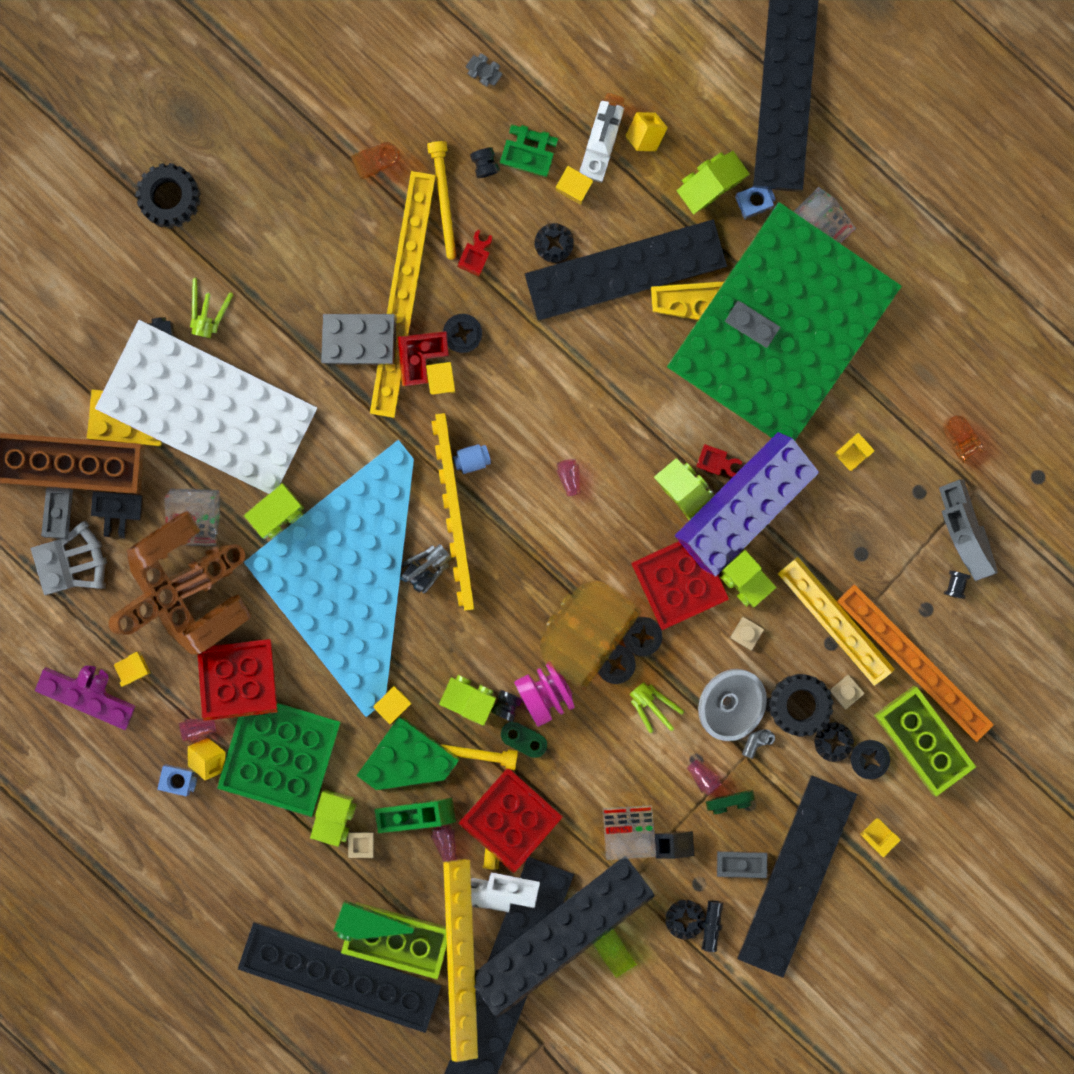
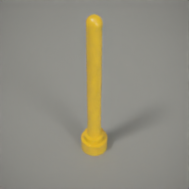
M447 141L431 142L427 144L428 154H431V159H434L446 256L449 260H454L456 258V249L444 164L445 152H448Z
M442 745L457 757L501 763V766H505V769H516L517 750L508 749V752L497 753Z

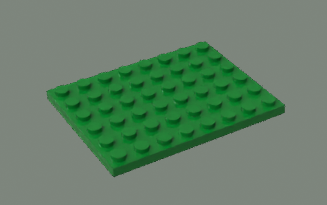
M778 202L666 367L772 438L779 432L793 438L795 441L902 285ZM738 300L780 326V329L767 348L725 322Z

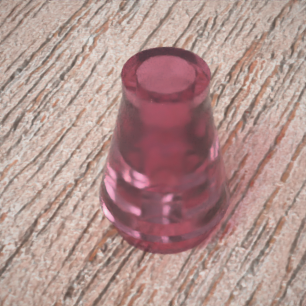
M568 459L556 463L558 468L556 472L566 491V495L580 494V470L576 459Z
M184 719V722L179 723L182 742L189 741L191 743L216 732L214 720Z
M698 759L687 767L701 793L709 796L722 785V782L719 780L720 776L703 765Z
M450 824L433 828L431 838L443 863L455 861L457 859L455 830L451 828Z

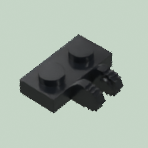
M93 491L91 516L105 517L104 537H110L112 533V518H119L118 535L119 538L125 539L127 519L141 520L143 496Z

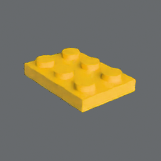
M91 391L87 439L162 446V441L96 410L95 407L103 391Z

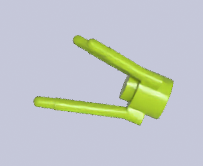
M193 278L192 319L190 327L193 329L191 334L211 338L212 333H217L218 325L233 297V293L230 292L212 324V318L207 317L210 293H206L201 316L198 315L197 318L198 287L197 278Z
M643 682L629 694L633 698L631 703L637 709L649 733H653V729L641 705L644 708L648 705L670 731L674 730V727L652 702L655 699L654 696L679 714H684L680 707L658 692L652 684L647 686Z

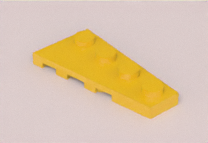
M724 282L651 287L652 311L659 314L698 320Z

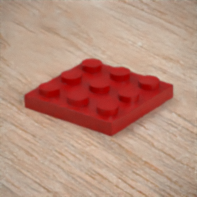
M679 541L631 563L661 630L729 600L719 576H714L703 570Z
M271 639L211 646L197 654L203 721L278 712Z
M506 769L458 824L509 870L515 873L563 817L510 769Z

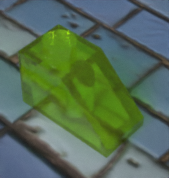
M612 929L594 943L595 948L615 978L637 965L615 929Z

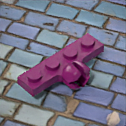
M86 665L80 670L77 679L70 678L47 667L42 670L35 692L118 728L127 729L136 706L106 692L105 688L109 677L104 670L100 669L99 675H95L93 678L97 667Z

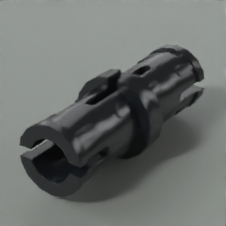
M708 900L706 920L702 926L704 928V937L701 950L717 952L719 932L723 926L721 924V914L724 903L717 900Z

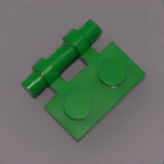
M511 124L509 134L518 136L517 141L506 140L500 165L547 178L554 153L545 151L546 145L556 147L559 138L550 136L549 132L542 131L540 133L528 129L529 126L521 125L520 127ZM525 138L539 142L538 148L524 145Z

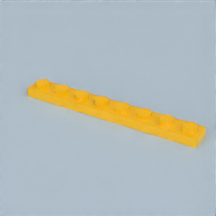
M436 414V420L431 422L433 435H438L440 445H435L437 460L442 459L443 469L439 470L440 483L446 484L447 494H442L444 509L449 508L450 518H446L448 533H453L454 542L450 543L451 557L457 558L458 567H453L455 582L460 581L461 591L457 592L458 605L464 606V611L473 610L474 602L446 414Z
M467 859L444 862L451 1058L455 1062L478 1058L470 860Z

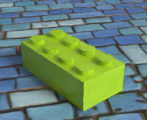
M912 686L874 714L876 720L932 795L937 797L976 768L918 687Z
M355 903L415 925L413 933L357 940L352 938L351 941L345 940L342 954L438 979L447 946L446 926L366 904Z

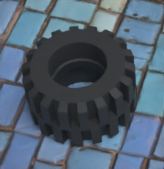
M161 163L159 167L155 168L152 166L147 174L144 172L141 175L143 179L137 183V205L149 221L159 227L173 228V226L181 227L185 221L188 223L192 220L190 217L193 214L196 215L198 211L196 208L200 206L201 200L199 199L200 190L197 186L198 184L189 172L183 167H178L172 163H169V165ZM165 183H176L182 190V198L179 204L171 209L159 208L154 200L157 189Z
M794 674L784 678V680L776 685V688L771 693V700H769L770 714L776 725L783 731L800 737L811 736L816 732H820L830 721L829 718L833 714L832 705L834 703L830 695L831 692L825 684L816 677L806 674ZM799 690L809 692L814 697L816 703L814 713L804 720L793 718L787 710L789 696Z

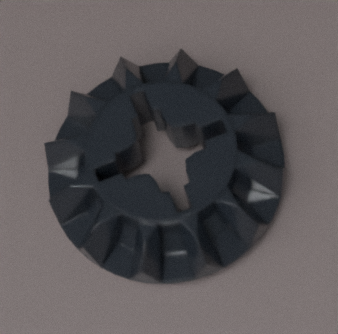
M559 223L546 224L536 234L535 249L538 255L545 261L553 263L563 261L573 250V235L567 227ZM560 234L561 236L558 243L561 245L560 247H562L563 249L554 246L552 249L550 248V250L547 251L550 242L546 235L554 239L556 236L558 237Z
M468 314L452 316L447 320L443 331L447 332L448 347L458 353H467L474 350L482 339L480 323L476 318ZM458 324H461L464 330L473 329V331L466 335L467 343H464L461 337L452 338V336L459 332Z
M637 617L631 620L623 632V641L626 648L637 656L653 654L662 643L663 636L660 626L656 621L648 617ZM644 625L646 634L652 636L653 639L645 640L642 647H640V640L632 636V634L640 633Z
M612 645L609 651H601L599 653L596 667L598 674L603 680L611 684H621L632 677L636 662L634 655L626 647ZM622 655L620 664L625 668V671L616 669L610 674L612 665L606 659L616 660L617 657L619 658Z
M836 722L828 723L820 732L816 733L814 740L815 749L823 759L830 762H839L847 758L852 752L854 737L845 725ZM837 731L838 740L844 743V746H836L833 753H831V744L824 741V739H833Z
M875 740L860 742L853 748L850 757L852 769L858 776L864 779H877L886 773L890 765V755L887 748ZM876 750L874 759L879 766L869 764L864 769L866 760L861 754L871 755Z
M680 900L672 904L668 909L665 919L666 926L669 932L676 938L683 940L695 938L703 931L702 926L703 922H705V915L697 903L691 900ZM685 909H687L689 918L696 919V921L688 923L686 930H684L682 922L675 921V919L683 917Z

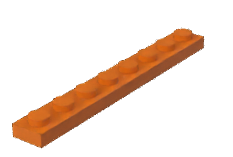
M855 584L837 600V603L975 742L994 726Z

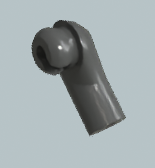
M767 729L751 733L742 755L753 759L758 747L774 743V733Z

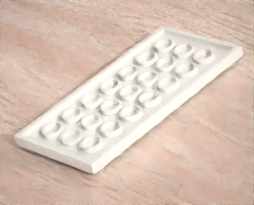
M138 320L95 409L270 494L280 485L317 407Z

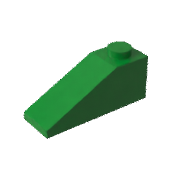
M453 798L374 809L378 833L437 827L456 822Z
M345 900L333 931L338 933L337 937L351 941L352 938L357 940L413 933L415 925Z

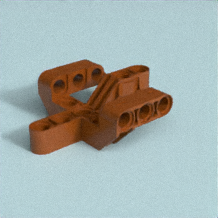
M189 511L177 515L126 550L130 572L144 594L110 617V630L116 635H131L156 617H159L168 634L189 654L195 655L205 651L249 620L252 614L243 599L237 594L195 621L182 599L202 589L206 592L217 581L231 575L233 570L244 562V549L237 544L222 545L219 548L217 546L211 547L204 551L206 555L198 561L191 560L188 562L189 568L168 578L158 560L167 558L168 553L179 546L186 545L188 543L187 540L201 532ZM229 550H231L233 553V559L231 562L228 560L227 553ZM210 563L214 567V572L212 575H210V573L208 572V566ZM149 569L153 572L151 582L147 579ZM162 590L166 594V599L164 602L160 600V593ZM142 604H144L147 609V612L144 616H142L140 613V607ZM175 611L179 615L177 623H175L172 619V615ZM123 617L127 621V626L124 630L120 626V621Z

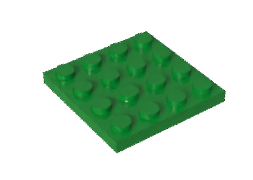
M277 703L278 712L238 717L217 789L312 817L341 721L281 703Z

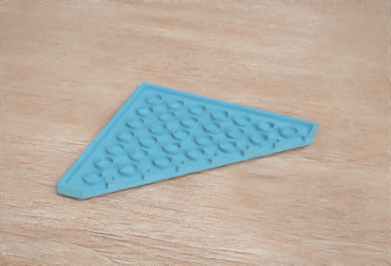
M399 440L244 561V564L365 717L375 710L374 705L387 693L414 465L413 457Z

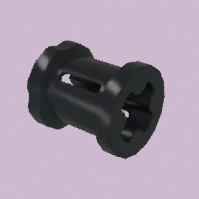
M949 570L950 580L944 595L965 600L966 595H964L967 580L971 579V575Z

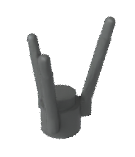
M441 544L435 548L432 545L426 551L402 562L401 568L411 564L414 559L416 561L424 557L427 559V562L407 576V581L412 580L429 566H432L434 569L439 567L422 590L423 594L429 590L441 573L449 567L447 562L452 559Z

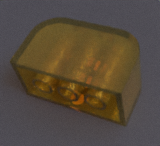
M600 581L586 582L580 585L572 595L568 594L560 604L563 608L558 615L553 614L547 621L546 627L548 628L544 632L540 643V651L544 661L584 691L642 613V610L636 604L608 584Z

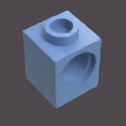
M752 187L737 193L735 197L744 220L772 209L774 206L773 202L775 201L773 191L764 188ZM755 194L760 195L763 199V204L761 206H754L750 202V197Z
M165 764L162 767L157 790L188 796L190 791H195L197 777H194L193 770ZM175 774H180L184 777L185 783L183 787L178 788L173 784L172 779Z

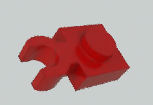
M477 230L473 236L474 245L466 244L457 265L458 268L478 277L490 253L484 249L489 247L492 242V235H489L485 242L479 240L481 230Z
M704 444L695 468L718 476L722 469L725 470L728 476L733 477L736 473L730 470L731 464L742 465V461L736 458L727 460L725 459L726 451Z

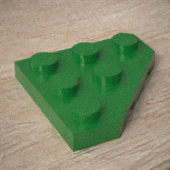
M399 716L356 776L375 790L443 781L460 758L405 718Z

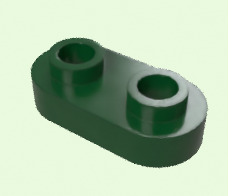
M508 722L501 729L502 741L529 757H541L547 750V741L544 736L518 722ZM516 730L518 733L517 738H509L508 732ZM531 742H539V749L532 750L530 748Z
M747 790L709 799L705 803L707 811H713V815L727 812V807L737 805V809L752 806L751 801L756 799L754 791Z

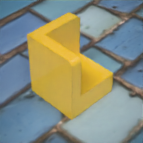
M636 112L627 131L626 138L636 151H657L668 127L657 113Z
M567 166L556 185L555 191L581 205L593 180Z
M451 362L426 365L431 395L449 392L451 394L456 393Z
M857 433L838 449L834 455L849 471H852L875 450Z
M140 651L114 664L121 680L119 682L121 687L151 674Z
M393 686L374 705V709L391 724L412 702L396 686Z
M206 738L188 746V766L201 778L208 780L222 773L225 763V751L212 740Z
M878 818L860 833L882 857L901 841Z

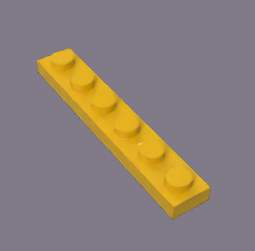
M799 557L795 558L778 573L874 686L894 671L893 666Z

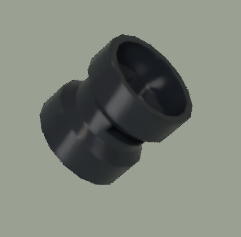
M493 147L480 149L470 154L471 161L476 165L475 174L477 179L489 177L500 172L498 164L494 161L495 153Z
M414 559L400 579L405 583L411 582L413 589L420 594L434 574L429 570H424L412 580L407 581V576L421 566Z
M500 690L498 694L499 700L497 704L493 705L491 713L513 722L516 716V707L520 706L523 699Z

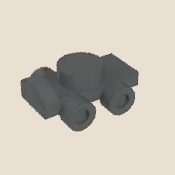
M480 53L478 57L473 55L466 65V68L469 70L467 74L473 79H476L477 76L481 78L479 82L485 87H488L489 84L495 86L502 76V73L498 71L501 66L494 61L491 65L487 64L486 62L489 58Z

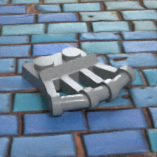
M86 520L69 532L68 539H59L31 548L44 595L76 586L106 589L104 574L107 560L106 557L103 558L100 549L102 547L101 541H98L90 531ZM79 534L88 543L85 546L68 551L65 548V545ZM91 551L94 561L74 567L70 566L68 557ZM95 568L94 582L74 579L73 574Z

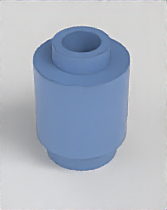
M478 444L457 450V456L453 457L456 470H461L463 474L486 468V465L491 464L486 445L480 446Z

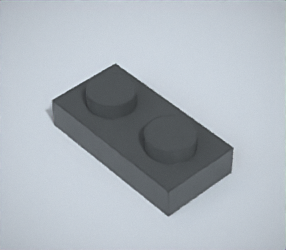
M739 300L725 320L726 323L766 348L780 329V326Z
M46 488L42 537L68 539L73 490Z
M717 851V877L767 878V852Z

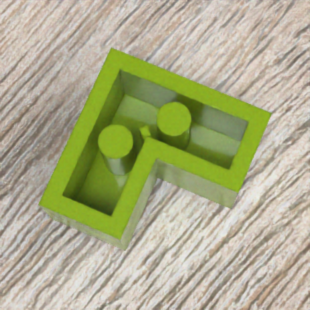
M734 151L726 155L721 152L711 160L708 159L697 167L699 170L697 174L692 172L682 180L684 184L676 191L694 215L710 205L719 196L737 186L750 173Z
M676 458L654 478L690 521L714 494L710 489L706 491L708 485L700 475L696 478L694 477L696 473L688 463L683 465Z
M281 484L249 510L244 517L263 539H266L268 536L270 539H273L282 531L280 528L282 524H287L288 522L293 524L303 516L301 511L305 508L289 488Z
M746 550L741 551L721 571L723 574L720 577L721 580L729 588H736L739 592L737 595L738 599L746 607L749 604L755 607L777 588L761 571L762 568Z
M457 675L456 679L451 677L439 705L484 726L496 700V697L492 695L494 691L480 685L479 689L470 685L471 680Z
M325 789L321 794L310 839L337 847L340 846L341 841L346 842L350 828L345 826L347 820L353 819L357 805L353 803L354 797Z

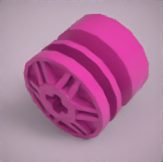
M552 662L546 664L551 674L547 677L544 676L541 668L537 669L540 679L538 682L535 683L529 674L514 681L538 727L552 720L549 708L554 706L558 713L564 714L559 704L564 700L569 710L575 708L572 692L562 673L553 666Z

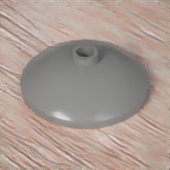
M730 669L715 676L703 690L698 706L699 719L706 732L722 741L738 740L751 733L760 723L766 709L767 697L764 685L757 676L743 669Z

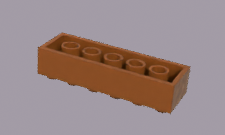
M0 433V484L141 495L144 445Z

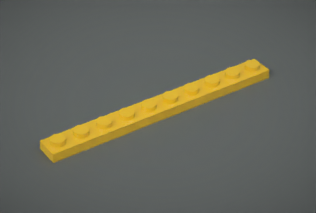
M411 171L387 309V314L397 315L395 365H378L370 414L395 418L401 383L398 337L409 335L436 178L432 174Z

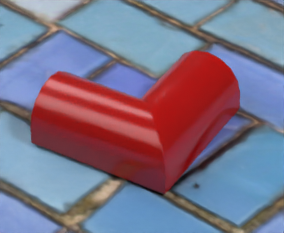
M446 331L398 337L402 386L428 383L426 359L448 356Z

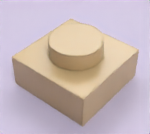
M742 617L730 638L752 651L764 629Z
M846 675L830 689L831 694L844 709L850 707L865 694L849 675Z
M349 832L348 858H373L374 832Z

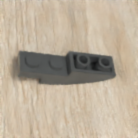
M957 480L940 487L939 490L946 509L941 512L953 543L975 581L997 574L998 570L984 526L978 525L965 481Z

